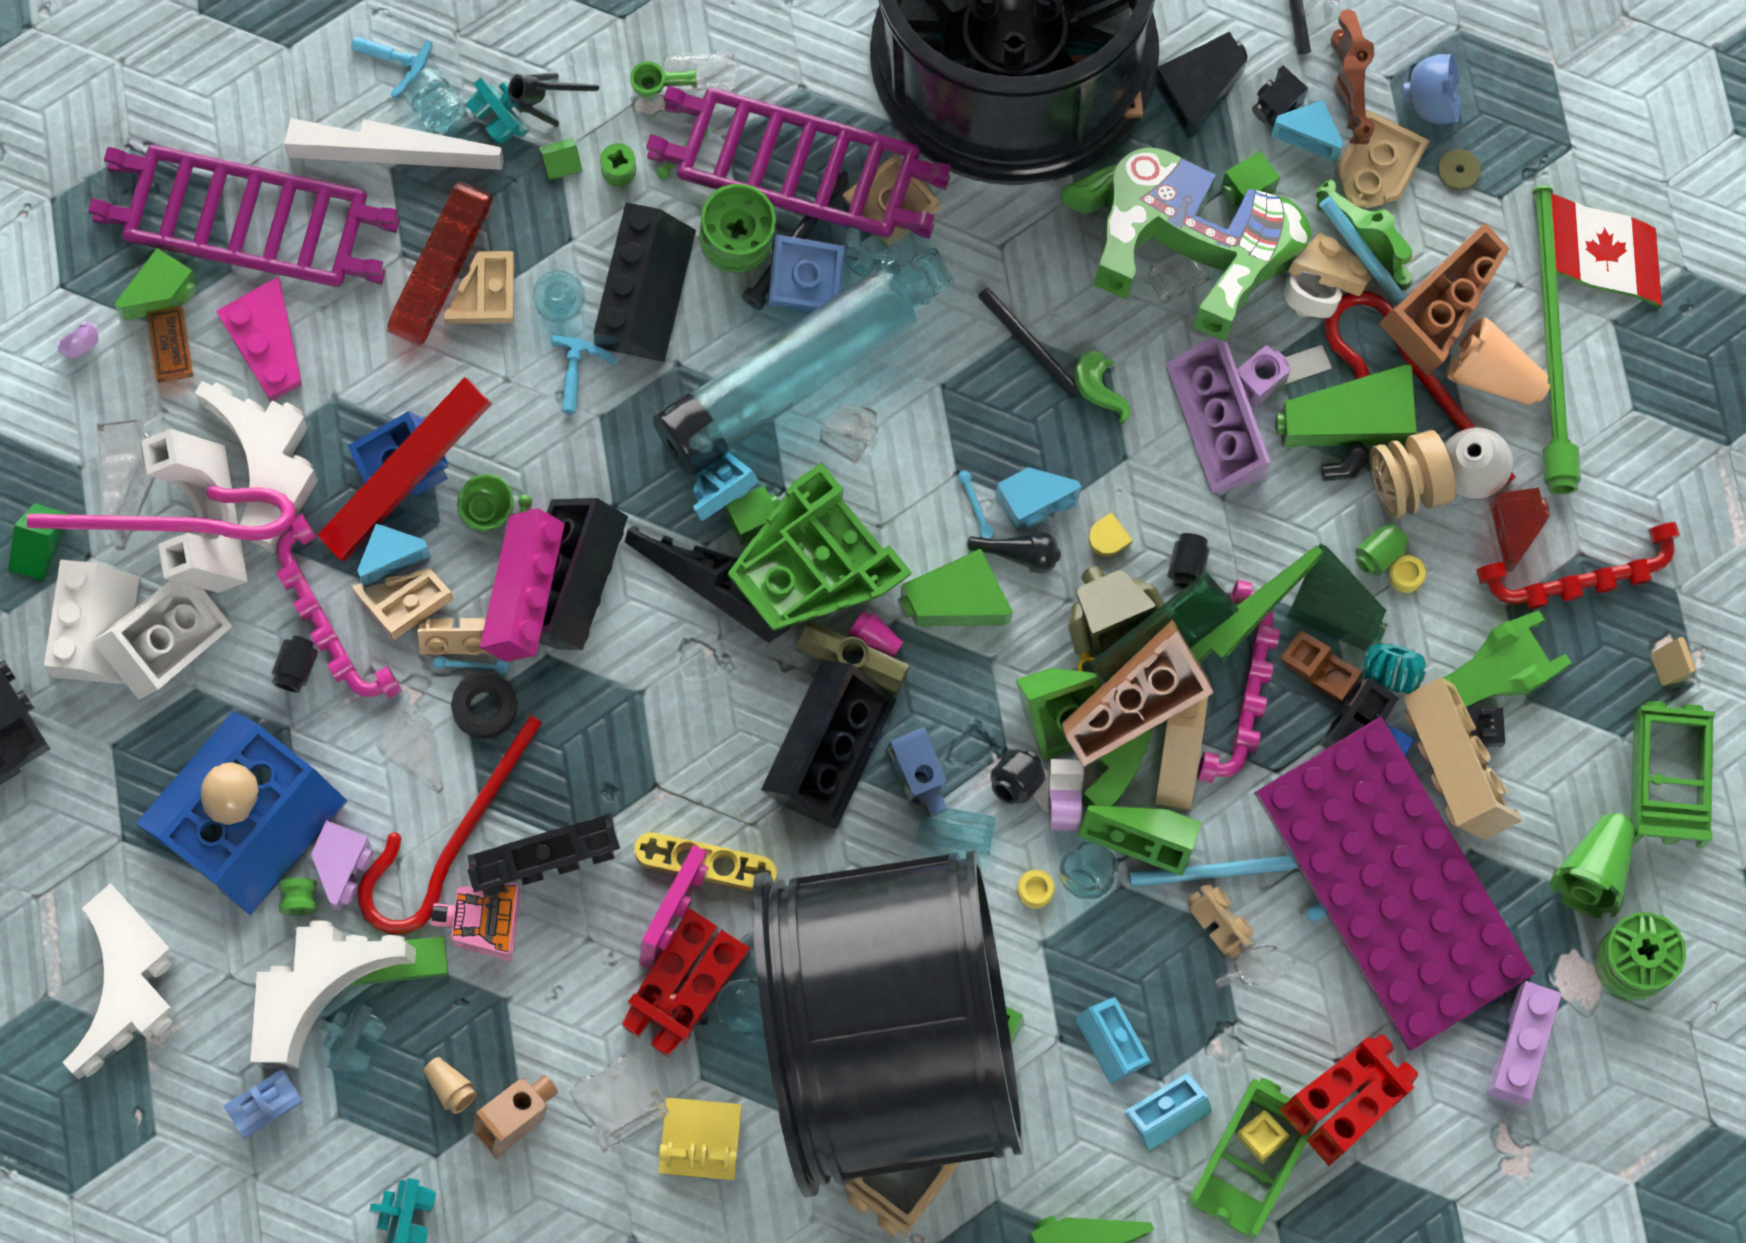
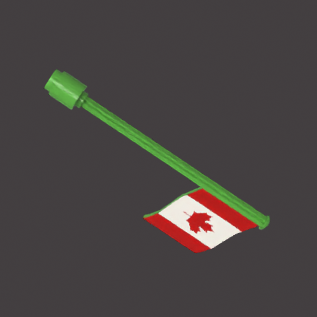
M1538 185L1533 189L1532 194L1536 200L1552 441L1542 450L1544 482L1548 485L1550 493L1570 494L1578 490L1581 472L1579 447L1571 443L1567 432L1557 275L1590 288L1635 297L1661 309L1662 298L1656 228L1643 221L1622 214L1585 207L1553 194L1554 191L1549 185Z

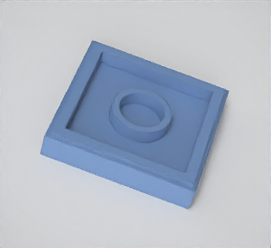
M775 235L773 238L766 306L836 317L839 312L845 246Z

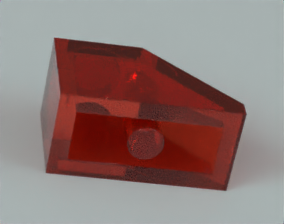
M1539 487L1498 493L1490 504L1502 560L1507 572H1513L1547 522V519H1549V505L1547 499L1541 497Z

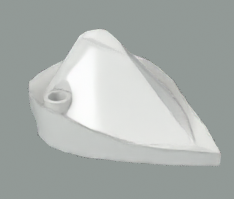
M1301 270L1299 276L1292 275L1291 273L1288 275L1283 295L1287 304L1294 309L1295 314L1302 318L1310 316L1330 318L1335 313L1341 300L1342 293L1340 288L1318 283L1319 275Z

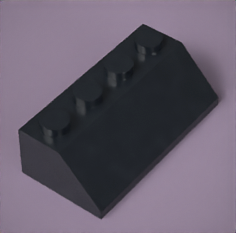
M625 202L593 332L595 345L608 351L665 362L695 240L696 230L661 209Z
M599 498L551 499L547 513L565 524L539 644L559 650H583L590 634L593 618L601 602V595L607 577L612 570V563L619 542L623 538L628 516Z
M822 660L761 791L784 807L837 829L897 698L852 664Z

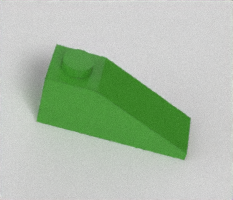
M1089 805L1078 837L1182 876L1193 851L1202 822L1168 809Z
M1052 1215L1034 1223L1035 1231H1032L1028 1238L1031 1243H1132L1150 1235L1155 1229L1151 1222L1065 1217L1057 1221L1055 1216Z

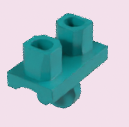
M481 77L473 83L477 91L466 102V105L481 120L492 110L495 111L498 117L486 127V130L496 142L502 144L515 134L524 137L530 131L512 109L515 107L517 110L518 104L512 102L509 98V83L507 81H503L499 85L500 90L504 93L503 95L498 92L493 84H487Z
M412 1178L399 1180L394 1207L395 1192L384 1191L382 1204L370 1203L369 1212L379 1215L376 1229L388 1231L390 1217H392L386 1243H426L428 1227L411 1224L413 1210L427 1213L432 1211L436 1192L424 1186H419L420 1180Z

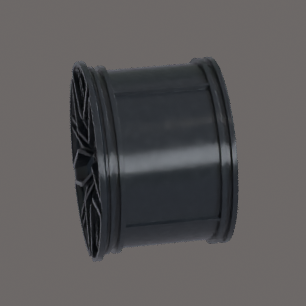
M878 0L879 7L871 33L870 64L878 99L886 115L907 142L916 144L920 148L921 155L933 163L939 162L951 165L950 172L971 180L1000 185H1025L1057 180L1084 170L1113 151L1137 125L1141 117L1126 118L1124 115L1129 108H1134L1135 99L1140 90L1143 113L1152 96L1157 78L1156 69L1159 64V36L1153 14L1155 0H1119L1081 18L1074 13L1107 0H971L967 6L955 12H952L942 0H925L936 16L942 19L940 21L906 20L900 10L903 0ZM1129 8L1131 9L1132 14L1117 35L1092 27ZM917 33H942L950 35L944 40L920 38ZM1067 41H1083L1101 47L1092 56L1077 64L1072 61L1065 48ZM969 57L975 67L972 70L952 60Z
M968 850L966 852V859H961L959 853L955 852L796 877L789 880L788 887L784 880L774 882L768 872L756 874L752 890L755 923H753V937L762 1021L773 1088L777 1094L779 1104L778 1110L782 1133L794 1178L801 1194L804 1197L816 1196L819 1191V1185L828 1184L831 1176L838 1183L860 1177L992 1157L1002 1158L1006 1156V1149L1012 1148L1015 1156L1022 1155L1024 1150L1023 1130L1009 1021L989 903L976 850Z

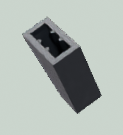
M1230 31L1158 66L1156 69L1157 78L1155 85L1187 138L1196 134L1243 75L1248 55L1244 45L1239 40L1235 41Z

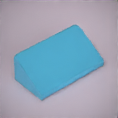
M1116 997L1094 1005L1076 1017L1079 1028L1110 1083L1119 1081L1151 1063Z
M1188 1072L1125 1110L1127 1117L1149 1150L1156 1148L1212 1112L1208 1096Z

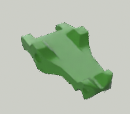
M1330 179L1324 182L1316 191V197L1318 198L1317 210H1322L1320 203L1331 196L1384 268L1390 273L1400 289L1407 290L1412 286V274L1403 264L1411 261L1412 248L1395 229V216L1386 209L1379 211L1361 209L1336 193V183Z
M1535 611L1494 627L1484 644L1471 660L1442 678L1455 685L1465 707L1470 708L1494 696L1528 695L1566 670L1572 662L1567 654L1557 657L1551 662L1548 660L1530 631L1545 621L1541 612Z

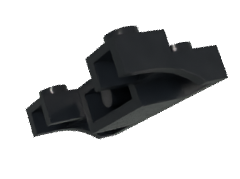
M5 660L0 662V785L21 773L19 768L51 749L29 713L35 709L24 690L17 693L10 683L16 677Z
M612 813L467 855L469 864L467 871L473 892L482 890L484 897L506 891L504 884L521 879L524 886L544 880L542 872L557 868L559 875L580 869L579 861L592 858L594 865L615 859L613 851L619 850L621 847Z

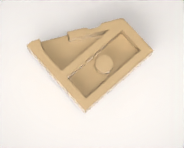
M1321 232L1293 261L1288 270L1289 273L1295 276H1299L1301 270L1319 275L1318 283L1329 287H1338L1345 292L1360 296L1374 280V277L1358 256L1341 246L1334 238L1327 237Z
M513 251L476 253L470 265L468 275L462 279L453 303L444 313L445 324L514 323Z
M431 568L414 571L407 576L396 575L385 578V583L364 587L363 583L352 587L354 595L393 640L453 600L451 591Z

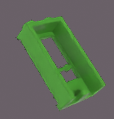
M1651 701L1641 705L1633 714L1631 824L1636 830L1635 843L1644 836L1660 837L1662 838V843L1668 845L1677 844L1681 839L1696 841V848H1704L1712 841L1713 720L1715 711H1704V707L1700 705H1683L1681 708H1670L1664 702ZM1650 723L1699 727L1697 780L1663 777L1659 773L1649 776ZM1649 782H1652L1654 785L1665 783L1697 786V805L1648 800Z
M1253 1078L1248 1084L1186 1202L1253 1240L1259 1235L1307 1143L1306 1139L1314 1129V1127L1311 1128L1303 1136L1298 1133L1275 1179H1272L1269 1173L1260 1172L1224 1152L1250 1102L1290 1123L1279 1109L1291 1098L1280 1093L1281 1087L1266 1078H1261L1260 1081ZM1223 1158L1258 1177L1259 1182L1262 1184L1269 1183L1271 1186L1263 1202L1212 1175L1219 1160Z

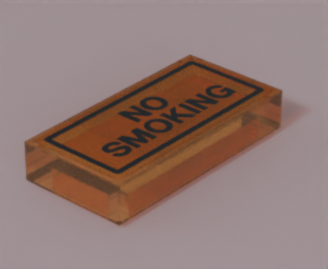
M183 307L146 312L158 383L194 377Z

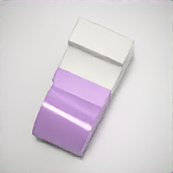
M1051 759L1048 767L1050 831L1080 830L1084 766L1080 760Z

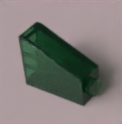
M1320 543L1318 547L1323 551V557L1305 575L1287 617L1367 652L1373 642L1380 643L1388 626V624L1382 622L1387 610L1326 545Z

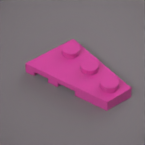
M693 845L642 939L639 965L651 970L662 950H666L675 933L673 928L678 918L683 919L690 907L692 898L689 896L694 886L700 887L708 873L709 867L705 865L707 851Z

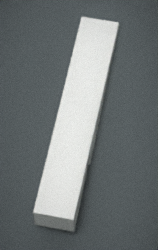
M290 118L284 140V147L288 158L502 170L504 163L501 147L364 119L360 132Z

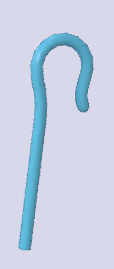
M1287 855L1186 866L1182 876L1164 869L1129 872L1130 886L1135 887L1298 869V866L1292 856ZM1320 903L1313 905L1306 911V917L1310 921H1317L1327 916Z

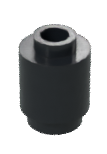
M1182 533L1179 536V540L1174 542L1167 574L1168 578L1173 580L1174 586L1190 590L1194 589L1195 585L1203 583L1210 549L1207 547L1208 540L1205 537L1193 533Z
M296 635L291 640H283L271 672L274 676L272 680L273 685L293 693H300L302 686L307 685L318 655V651L313 648L314 643L311 640Z

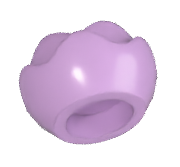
M89 321L81 324L75 332L67 334L60 342H56L59 348L58 352L71 359L79 357L98 343V329L95 324L92 325Z

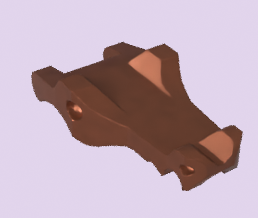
M1345 9L1341 12L1338 19L1339 26L1342 29L1334 31L1331 38V45L1336 50L1342 63L1334 90L1343 99L1347 107L1349 122L1346 128L1353 130V135H1355L1353 138H1350L1349 143L1367 145L1374 131V122L1366 117L1364 84L1365 71L1374 58V43L1363 37L1356 12L1351 9Z

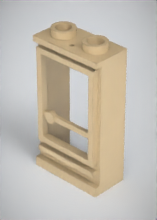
M961 1162L939 1165L943 1169L908 1215L862 1181L864 1177L851 1179L846 1184L844 1192L849 1195L846 1201L862 1214L869 1210L877 1216L879 1220L876 1224L892 1237L899 1233L905 1238Z

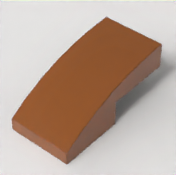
M1302 630L1299 631L1280 657V661L1299 677L1342 706L1356 683L1360 682L1363 678L1362 671L1333 655L1329 646Z

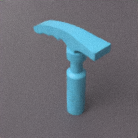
M356 36L351 45V50L387 61L396 60L402 62L403 66L411 67V72H407L405 80H402L398 87H394L391 96L394 99L402 95L419 77L433 48L432 42L426 40L420 53L414 57L412 53H399L394 51L392 47Z
M552 335V346L570 350L567 351L566 358L569 361V366L564 379L562 413L575 414L579 384L577 366L578 362L581 361V353L588 352V355H597L598 358L607 360V363L616 365L617 358L607 350L590 342Z

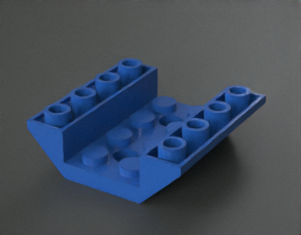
M233 710L136 822V825L163 847L167 846L216 885L223 895L251 916L320 835L326 820L331 822L348 801L298 755L257 723ZM233 762L246 766L252 773L260 767L269 768L272 771V777L268 783L258 785V801L251 809L247 819L227 825L213 821L204 812L201 802V786L206 775L215 766ZM212 824L221 826L223 832L218 841L208 843L203 840L202 833L207 826Z

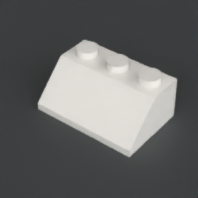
M60 560L44 667L52 678L125 684L94 645L93 641L137 607L140 577L99 563Z

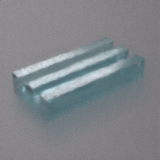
M922 807L916 842L961 851L975 849L977 854L989 856L996 817L947 808V810L934 815L987 826L985 830L928 819ZM927 827L984 838V843L928 834L925 831Z

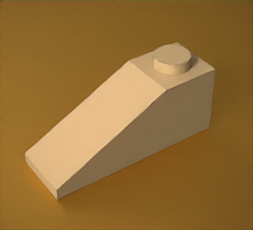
M1208 697L1164 721L1154 806L1191 811Z

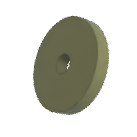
M1460 149L1446 153L1438 165V175L1442 183L1448 188L1457 191L1467 190L1474 186L1481 172L1477 158L1472 153ZM1460 167L1463 172L1458 173L1455 168Z

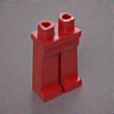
M689 908L676 928L669 946L661 952L637 993H634L629 999L628 1005L630 1009L625 1016L622 1027L639 1038L649 1022L656 1025L661 1030L651 1043V1046L664 1056L669 1057L681 1043L687 1044L692 1036V1031L699 1024L707 1010L740 966H743L751 955L750 947L723 929L719 932L717 925ZM709 945H711V946L708 948V950L706 951V953L704 954V956L702 957V959L700 960V962L698 963V965L695 967V969L693 970V972L691 973V975L689 976V978L687 979V981L685 982V984L683 985V987L680 989V991H678L679 988L681 987V985L683 984V982L686 980V978L688 977V975H689L690 972L692 971V969L694 968V966L696 965V963L699 961V959L701 958V956L703 955V953H704L705 950L707 949V947H708Z
M1383 1034L1373 1039L1368 1036L1351 1053L1295 1094L1279 1109L1303 1136L1355 1090L1359 1093L1306 1139L1328 1166L1342 1156L1390 1108H1393L1415 1088L1412 1084L1418 1077V1072L1410 1063L1403 1062L1400 1066L1396 1067L1387 1056L1394 1051L1393 1044Z

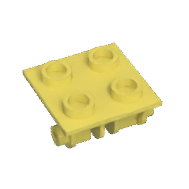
M666 1097L662 1144L660 1145L659 1174L735 1180L742 1104Z

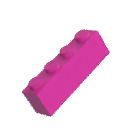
M540 508L510 515L507 522L480 643L481 649L505 662L536 656L565 524Z

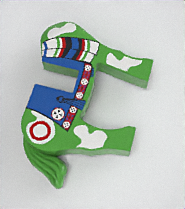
M1159 148L1135 150L1126 155L1118 165L1101 168L1085 178L1063 187L1060 193V200L1069 208L1080 213L1089 214L1095 212L1108 202L1109 214L1101 239V260L1094 286L1127 299L1136 274L1134 253L1152 237L1189 259L1225 271L1199 306L1192 327L1226 342L1236 313L1246 305L1251 293L1259 285L1273 278L1274 275L1287 272L1293 261L1297 258V255L1307 247L1311 237L1309 222L1303 211L1295 203L1282 196L1248 189L1229 229L1200 218L1199 215L1210 196L1216 175L1171 152Z

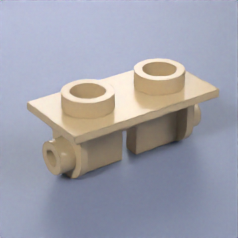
M486 617L460 618V628H453V618H426V622H420L419 629H417L420 655L490 654L480 648Z
M1211 884L1203 885L1200 889L1205 895L1201 896L1199 892H1196L1187 899L1190 905L1189 911L1204 929L1208 928L1215 921L1220 926L1209 936L1224 956L1229 955L1233 960L1244 952L1240 946L1241 944H1244L1246 947L1256 944L1251 937L1254 934L1252 927L1242 916L1236 918L1228 907L1231 904L1230 899L1220 887L1216 886L1213 888Z

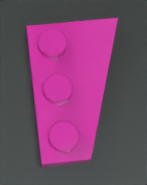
M279 276L216 311L270 402L302 385Z

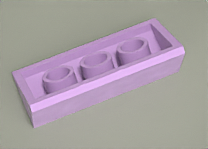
M1210 337L1166 363L1211 491L1212 493H1219L1263 480L1271 462L1227 341L1224 342L1215 337Z

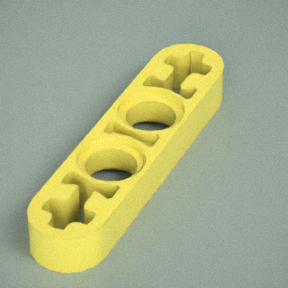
M650 832L641 835L635 843L634 852L637 862L647 869L677 875L681 869L677 862L678 854L682 850L692 849L693 845L707 851L705 865L709 867L704 881L752 891L754 875L744 873V880L737 879L740 874V861H746L745 869L750 871H757L759 866H764L774 882L777 880L775 864L764 856ZM650 842H655L659 851L668 852V845H673L671 864H665L666 856L661 854H654L652 859H647L646 853L641 850L642 847H649ZM727 857L734 862L735 868L730 875L720 876L714 871L713 864L718 858Z

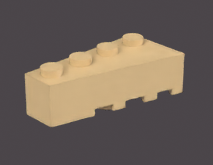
M1440 677L1405 695L1403 699L1408 708L1404 711L1405 717L1409 725L1414 730H1417L1421 741L1418 742V748L1427 762L1430 761L1435 773L1431 775V778L1438 792L1445 796L1448 806L1445 807V812L1452 825L1482 840H1486L1523 821L1518 810L1509 809L1502 796L1508 793L1503 780L1498 779L1495 772L1487 767L1486 763L1492 758L1482 741L1477 736L1472 737L1470 732L1474 731L1476 727L1455 685Z

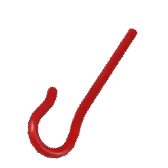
M1363 291L1360 296L1351 293L1341 296L1335 313L1330 318H1325L1324 320L1325 337L1331 349L1353 369L1356 379L1370 376L1365 361L1343 341L1339 334L1338 322L1341 314L1352 306L1367 305L1375 308L1384 318L1394 309V306L1384 297L1369 291ZM1394 341L1407 365H1412L1413 373L1459 430L1462 431L1476 427L1431 372L1426 375ZM1511 472L1510 478L1506 485L1511 483L1516 478L1513 472Z
M531 715L529 716L440 854L430 877L427 893L421 908L413 916L404 920H392L384 917L376 910L373 903L375 883L395 861L401 847L402 838L399 833L392 832L388 835L384 851L364 873L358 887V906L364 919L376 930L390 935L408 934L422 928L432 917L433 905L439 902L450 866L542 724L540 720Z

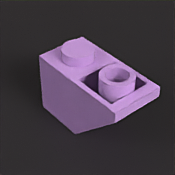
M326 820L311 856L332 908L341 913L345 904L350 905L358 889V884L355 883V880L360 870L366 871L373 856V850L370 849L371 843L368 837Z

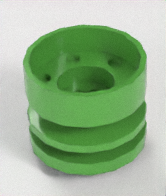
M739 183L723 186L710 195L703 206L699 235L702 253L710 264L724 272L739 274L752 271L764 263L771 252L776 224L774 207L767 196L753 186ZM736 230H740L742 234L737 239L731 237V234H734Z
M1636 912L1620 920L1599 941L1594 954L1595 971L1601 984L1614 996L1627 1001L1645 1000L1661 992L1682 972L1686 960V947L1679 929L1667 918L1652 912ZM1641 948L1645 952L1649 951L1651 956L1647 959L1645 955H1639L1637 950Z

